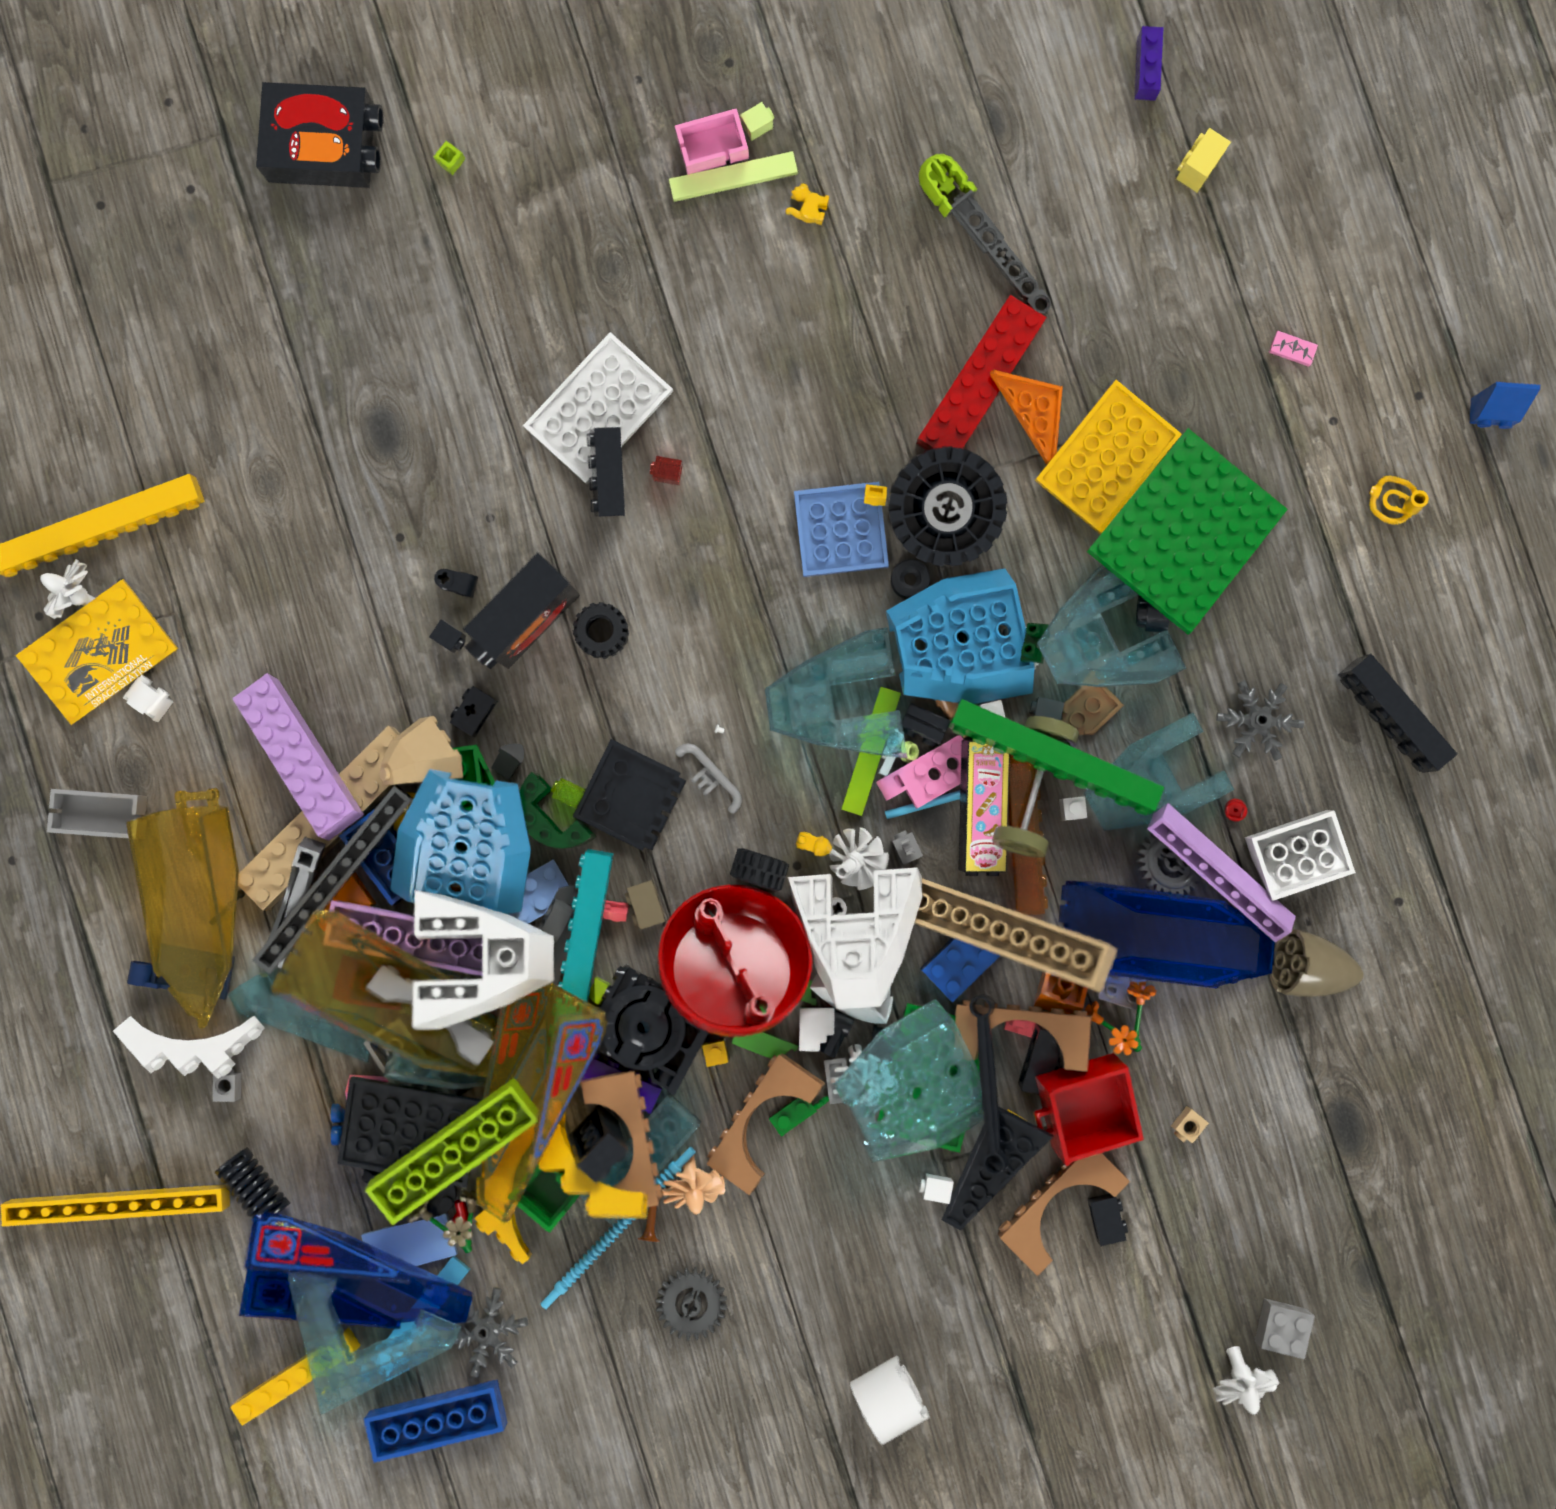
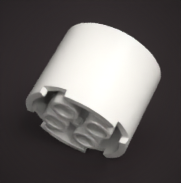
M897 1355L850 1382L855 1399L867 1423L882 1445L930 1418L926 1406L922 1404L923 1401L906 1367L904 1365L900 1366V1359Z

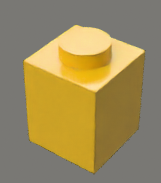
M725 1038L703 1043L702 1047L707 1067L729 1062Z

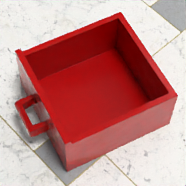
M1115 1053L1089 1060L1087 1071L1061 1068L1035 1076L1042 1103V1109L1034 1111L1037 1127L1043 1129L1041 1117H1045L1047 1129L1044 1130L1054 1135L1050 1140L1051 1147L1065 1166L1080 1159L1144 1140L1129 1069Z

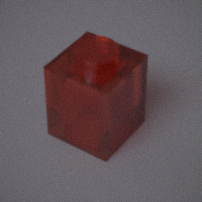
M656 456L655 462L652 461L650 466V474L653 475V480L679 486L683 468L682 460Z

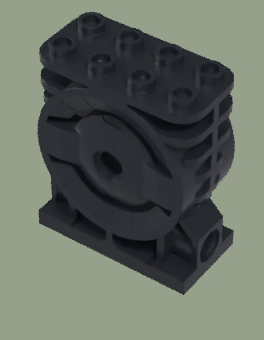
M627 964L624 967L620 966L612 978L615 980L614 985L607 987L602 996V999L605 1000L603 1005L599 1004L591 1017L592 1019H599V1026L603 1028L596 1051L602 1052L606 1057H611L628 1068L649 1070L652 1082L667 1089V1092L675 1096L708 1032L690 1023L671 1005L668 1013L672 1022V1033L668 1043L657 1053L646 1055L642 1060L637 1059L641 1052L655 1050L666 1039L669 1022L663 1010L669 999L661 983L645 976L640 971L634 970ZM647 990L652 991L646 1002L634 1003L623 1012L619 1021V1034L624 1044L620 1049L617 1046L619 1040L615 1032V1022L618 1013L627 1003L636 999H642ZM646 1021L650 1025L649 1031L641 1032L638 1028L639 1022ZM593 1022L595 1027L591 1047L594 1049L600 1033V1029H597V1022ZM687 1023L699 1029L693 1043L690 1044L683 1042L687 1032ZM586 1026L585 1032L588 1035V1045L590 1043L592 1029L591 1031H588V1028H593V1026ZM678 1050H681L685 1053V1057L678 1069L667 1062L675 1056ZM654 1068H659L655 1074Z

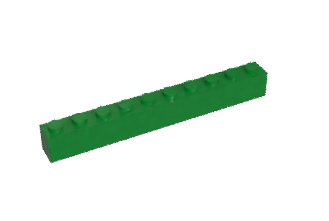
M963 699L957 704L948 726L957 735H967L980 745L987 744L992 746L993 750L998 753L1005 754L1006 752L1013 755V758L1019 762L1025 763L1027 761L1033 764V767L1037 770L1050 771L1058 779L1073 781L1075 786L1082 789L1089 788L1094 791V794L1103 798H1112L1120 806L1126 807L1128 805L1135 808L1134 811L1141 815H1150L1156 811L1165 788Z

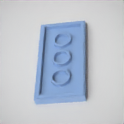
M448 1213L434 1217L444 1226L449 1221ZM425 1220L398 1226L393 1225L361 1235L362 1241L365 1243L363 1244L365 1252L371 1254H366V1257L394 1271H400V1269L394 1266L399 1268L403 1266L407 1269L458 1254L456 1245L453 1247L449 1246V1239L443 1237L444 1231L430 1221L426 1222ZM377 1258H380V1259H382V1260H384V1261H386V1262H388V1263H390V1264H392V1265H389V1264H387V1263H385V1262H383V1261H381V1260H379V1259H377ZM368 1260L370 1272L390 1273L389 1270ZM378 1268H382L383 1271L379 1272Z

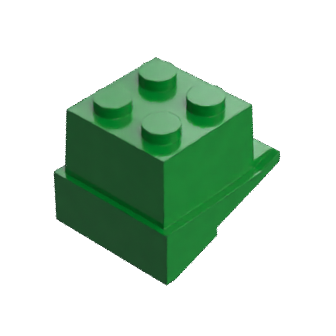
M536 1165L511 1194L509 1199L550 1233L580 1195H569L563 1192L561 1177L565 1175V1172H544Z

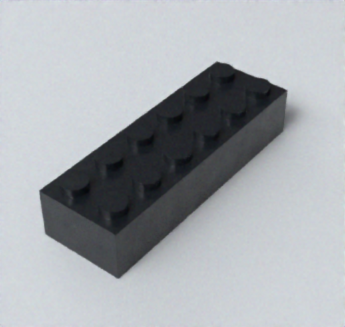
M1372 654L1355 659L1338 674L1342 685L1347 689H1351L1355 694V700L1370 711L1369 716L1375 722H1379L1382 725L1385 735L1395 740L1398 744V750L1412 760L1411 764L1417 771L1422 773L1439 771L1458 755Z

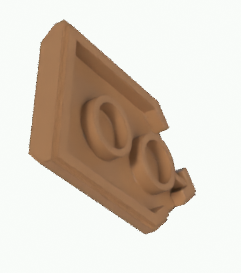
M1092 675L1064 702L1062 721L1074 726L1079 731V735H1094L1124 705L1095 675Z

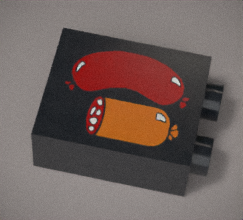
M262 82L256 167L268 183L370 188L371 173H379L381 167L379 147L373 146V131L381 132L383 129L384 116L382 106L374 104L365 87Z
M537 552L463 628L472 638L464 647L482 665H486L489 669H492L497 663L509 669L580 595Z

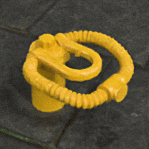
M1389 475L1383 476L1376 485L1371 487L1369 492L1371 496L1369 506L1372 513L1381 521L1394 525L1404 523L1412 515L1418 514L1429 500L1427 493L1417 490L1413 483L1406 479ZM1386 482L1404 485L1412 493L1411 496H1408L1399 490L1393 489L1387 491L1382 498L1385 508L1403 514L1400 518H1389L1376 509V500L1379 498L1382 486ZM1395 494L1399 496V499H1405L1402 509L1398 508V506H1391L1387 502V497Z

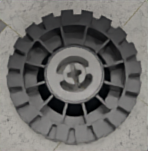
M942 446L941 448L925 450L924 453L910 459L907 465L901 468L897 478L892 483L888 500L889 519L892 528L902 546L909 553H912L916 558L924 562L927 561L937 566L962 565V562L965 561L971 562L979 558L978 555L982 552L986 553L993 546V541L999 538L1003 530L1002 525L1003 522H1006L1007 517L1006 503H1008L1007 495L1003 488L1004 484L994 468L981 456L970 450L953 446ZM945 491L956 492L960 495L963 505L958 507L955 499H951L950 504L953 508L947 510L946 516L952 517L957 513L959 514L958 518L951 522L938 520L932 511L933 507L936 506L940 514L944 515L945 509L942 505L948 503L949 497L944 496L939 500L936 497Z

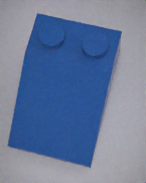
M1495 382L1471 398L1470 424H1477V427L1482 428L1490 427L1491 425H1498L1500 429L1512 428L1522 421L1540 391L1541 385Z

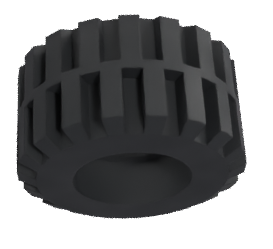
M599 602V604L591 603L589 607L586 608L585 606L582 608L583 611L576 615L577 620L573 623V635L579 647L589 656L591 655L598 659L599 657L603 659L608 658V656L613 657L617 655L618 651L621 652L623 645L628 641L629 630L628 623L620 610L609 603L608 605L604 604V602ZM598 619H607L614 628L611 638L602 643L594 642L589 636L591 624Z
M739 848L737 849L730 875L757 886L780 891L782 890L789 864L761 853Z

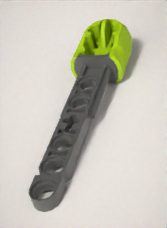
M936 154L929 157L921 165L918 174L920 185L925 194L935 206H939V211L944 217L951 214L954 215L983 254L986 253L1019 296L1027 300L1025 302L1026 305L1042 315L1046 314L1051 306L1050 298L1042 288L1039 290L1037 281L1004 241L1005 237L973 198L977 187L972 181H968V176L952 157L945 154ZM955 181L961 192H964L965 195L961 196L959 194L953 199L954 204L950 205L947 197L942 195L941 192H945L947 195L955 189L953 184ZM970 216H978L980 224L972 226L969 223ZM990 232L994 240L991 243L984 242L982 239L983 233ZM997 250H999L1000 252L1004 250L1006 252L1004 258L1007 260V262L1010 258L1012 259V261H1010L1006 265V267L1003 266L1006 262L1004 258H998L996 256L998 254ZM1017 266L1020 274L1016 277L1011 276L1008 270L1009 267ZM1026 282L1032 284L1033 292L1025 293L1022 290V284ZM1038 299L1044 300L1046 302V309L1038 310L1035 306V301Z

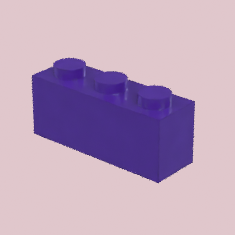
M1142 26L1138 34L1135 100L1155 101L1161 90L1163 27Z

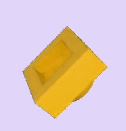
M866 484L864 503L872 506H885L887 487Z

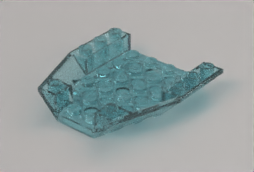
M936 999L881 1030L834 1083L843 1104L850 1107L866 1139L863 1145L873 1163L937 1149L984 1120L980 1073L955 1021ZM952 1065H956L958 1072L955 1076L951 1077L949 1069ZM920 1087L921 1095L919 1098L914 1099L912 1092L914 1088ZM882 1109L884 1111V1118L877 1122L875 1120V1113Z

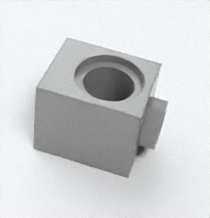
M232 1069L227 1075L221 1076L219 1079L213 1075V1102H235L241 1099L242 1072H234V1069ZM225 1079L231 1083L230 1090H227L223 1085Z

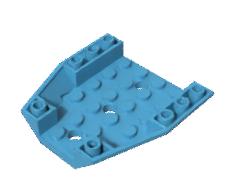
M1006 569L943 579L886 610L890 632H895L903 671L899 674L903 695L959 703L963 699L973 704H979L1033 693L1034 663L1022 662L1020 660L1026 627L1016 583ZM999 625H1005L1008 628L1007 636L999 633ZM958 632L966 634V643H960L957 640ZM918 639L924 641L926 645L925 650H918L915 647V641Z
M429 769L398 828L390 890L411 903H415V891L442 894L504 914L521 912L531 848L518 784L496 780L494 786L454 780L451 779L450 772ZM469 800L472 802L473 808L470 810L464 809L461 802ZM457 842H464L467 845V850L460 851L456 848L455 844ZM458 883L462 890L455 892L450 888V884Z

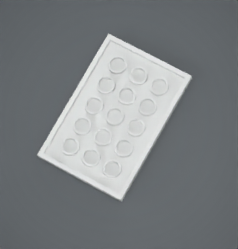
M610 332L523 426L585 484H588L589 478L592 477V469H588V456L591 455V447H587L586 434L590 433V429L620 427L622 447L669 397L673 389Z

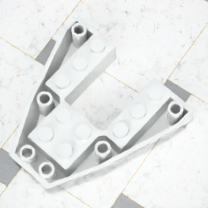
M415 891L414 936L417 939L483 938V980L413 981V1028L416 1030L442 1029L509 1005L554 981V936L501 912L442 894Z

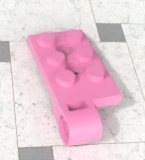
M956 736L877 781L876 784L886 801L906 790L917 809L961 784L962 740H964L962 736ZM949 758H954L957 761V768L955 770L948 768L947 760ZM931 768L938 770L939 778L937 780H932L929 777L928 772Z

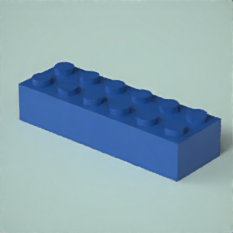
M498 1379L370 1410L364 1418L374 1463L502 1432L508 1423Z

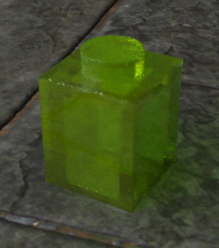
M560 778L552 786V798L577 808L586 789L564 778Z

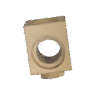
M1186 1106L1171 1127L1176 1130L1174 1135L1181 1141L1185 1142L1188 1140L1193 1144L1209 1123L1194 1110ZM1192 1121V1129L1187 1132L1184 1131L1185 1123Z

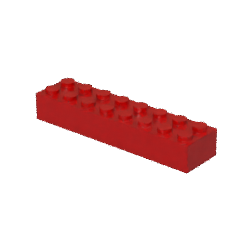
M1010 295L921 432L916 444L925 450L941 448L942 446L964 448L1000 392L990 375V371L997 370L1012 374L1047 317Z

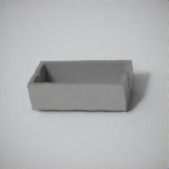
M51 789L49 808L62 809V813L48 814L47 832L143 839L145 819H141V815L146 813L147 796Z

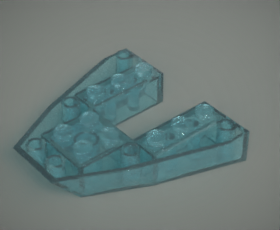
M1103 565L1097 568L1059 609L1037 643L1056 682L1061 684L1107 687L1158 683L1186 669V666L1168 630L1119 652L1101 614L1139 595Z
M888 627L866 630L804 661L765 688L770 731L815 745L882 756L907 758L900 710L836 720L831 685L895 676Z

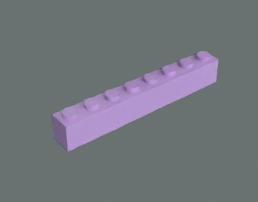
M1169 803L1153 814L1147 829L1274 942L1279 941L1292 932L1296 916L1277 899L1272 901L1266 889Z

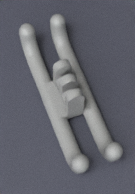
M687 743L676 748L675 754L678 757H682L686 753H692L705 766L691 779L693 783L697 782L699 778L703 780L697 786L700 790L707 784L708 788L703 792L706 796L720 783L733 797V802L728 807L729 813H736L741 807L742 797L738 789L696 745Z

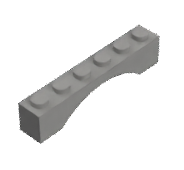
M382 965L365 990L383 1003L399 1002L413 1005V981L409 978L404 980L398 976L399 971L388 965V967ZM468 1019L445 1027L455 1044L457 1054L475 1067L494 1043L490 1040V1034L482 1029L480 1031L472 1027L473 1023Z

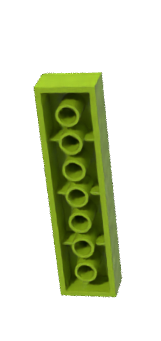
M513 1078L370 1180L365 1191L389 1222L394 1225L537 1123L541 1112L515 1078Z

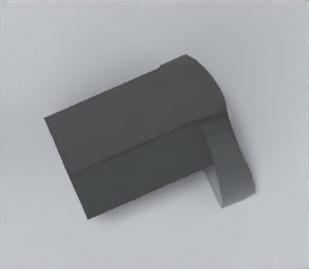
M506 744L500 747L498 750L499 754L491 768L509 780L524 759L522 744Z

